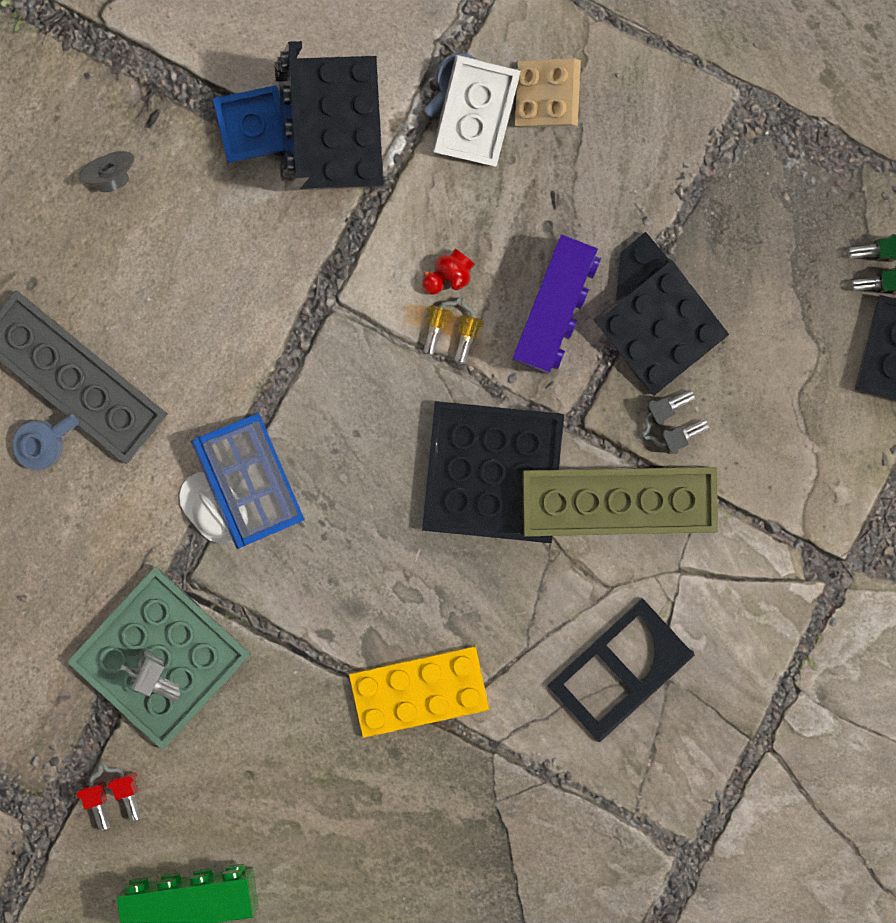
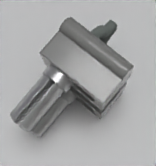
M145 650L136 669L121 665L120 670L131 677V688L149 697L154 692L175 702L179 699L177 697H180L181 694L179 685L160 677L164 669L163 658Z

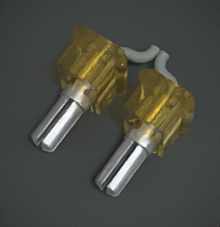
M457 297L455 301L443 302L440 307L428 306L429 316L426 325L429 326V333L423 350L424 353H428L434 332L435 336L429 355L434 354L439 335L442 330H446L448 320L453 317L452 312L444 308L446 306H455L461 301L462 308L468 311L470 316L464 314L459 316V322L461 323L458 335L461 336L455 361L459 362L464 342H466L460 363L465 364L473 339H477L479 329L484 327V322L481 319L475 318L474 310L466 305V299Z

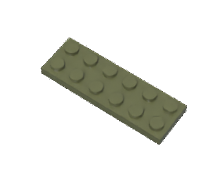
M717 467L522 470L523 536L718 532Z

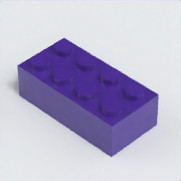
M560 235L513 355V361L546 374L550 373L551 368L556 370L559 368L565 350L560 349L563 338L569 340L577 322L576 319L571 318L575 307L581 309L589 291L588 288L583 286L587 277L593 279L601 258L595 256L598 248L565 235Z

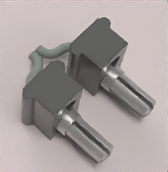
M692 390L672 399L664 397L656 402L653 400L648 401L647 408L650 413L645 417L646 429L642 432L645 440L651 439L658 447L666 446L669 453L677 454L678 449L689 445L688 440L709 429V425H706L688 434L689 431L708 423L703 419L687 428L676 427L670 431L663 430L661 437L664 442H659L653 435H647L651 428L650 418H653L657 425L664 424L665 419L675 415L674 411L677 408L695 400L694 395L674 405V402L693 394Z

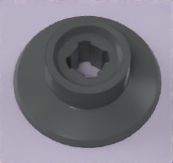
M118 151L96 158L81 170L79 179L85 184L97 185L100 192L115 191L128 182L127 171L133 165L134 156L127 151Z

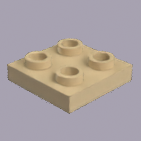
M570 58L518 61L517 69L521 72L516 89V127L578 126L581 60Z

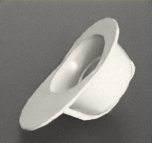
M198 472L188 477L183 483L179 494L180 505L185 515L208 540L219 544L232 542L233 540L204 472ZM230 488V490H231V492H232V494H233V497H234L235 501L238 500V499H240V498L235 494V492ZM242 505L238 508L245 525H247V510Z

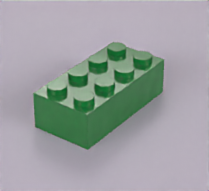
M244 864L229 865L225 867V871L213 873L212 868L193 871V876L181 877L180 873H171L161 876L160 881L149 882L147 877L132 879L129 881V885H126L116 897L120 923H220L253 918L259 906L253 867L245 868Z

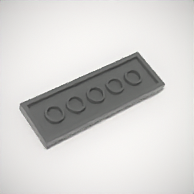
M16 290L0 309V362L66 416L73 414L78 419L79 426L122 462L128 464L167 417L168 413L19 291Z

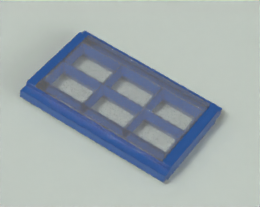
M259 413L190 441L236 549L305 520Z

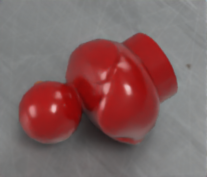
M455 248L450 255H441L436 259L434 263L435 272H424L425 276L422 280V287L428 294H438L444 287L445 279L451 284L453 290H460L469 285L471 280L470 270L475 264Z

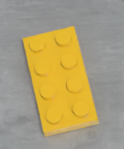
M476 646L349 674L363 738L490 710Z

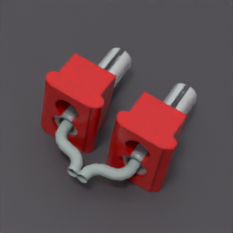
M107 764L98 766V772L89 778V785L80 789L77 797L81 798L84 810L92 808L99 831H104V828L105 830L110 828L104 809V803L108 800L104 789L106 783L101 781L93 784V781L101 776L103 769L107 773L119 774V776L114 777L110 781L108 788L112 789L115 801L123 799L129 820L131 822H134L135 819L136 821L139 820L141 816L135 800V793L138 791L135 780L137 774L135 772L124 774L118 768H108Z

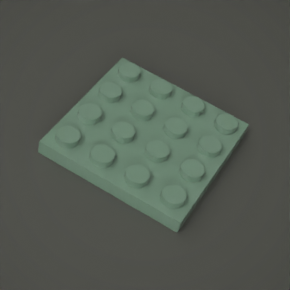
M156 566L67 663L163 750L246 661L251 653ZM145 650L163 658L164 669L160 677L179 685V691L181 692L180 697L177 696L179 699L175 702L154 692L149 697L131 688V677L120 670L121 665L136 669Z

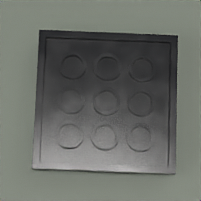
M435 401L422 531L552 544V536H523L522 470H559L564 414Z

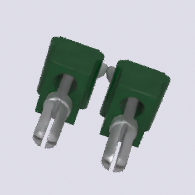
M896 234L883 239H877L869 246L850 247L848 253L868 250L870 252L849 254L848 256L850 259L875 257V261H896ZM896 267L889 271L877 273V277L852 280L851 285L873 283L871 285L853 286L852 290L875 289L879 293L891 292L895 295Z

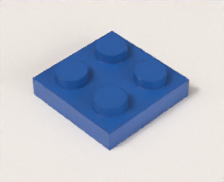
M277 85L213 98L227 164L283 152L281 101Z

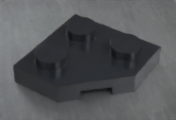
M646 232L620 253L616 300L668 259Z

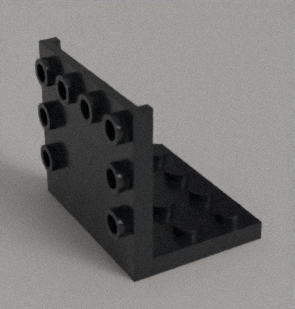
M302 41L288 42L284 51H280V57H277V62H275L274 66L275 81L279 82L283 135V161H280L281 181H285V191L383 187L377 56L297 58L302 49Z

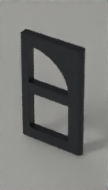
M641 598L547 686L594 736V739L600 743L691 660L695 654L650 605ZM639 615L647 623L654 642L653 663L649 673L642 682L607 646L613 638ZM596 654L631 690L599 721L593 717L564 685Z

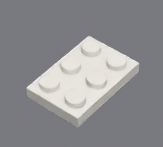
M456 55L432 151L496 167L521 71Z

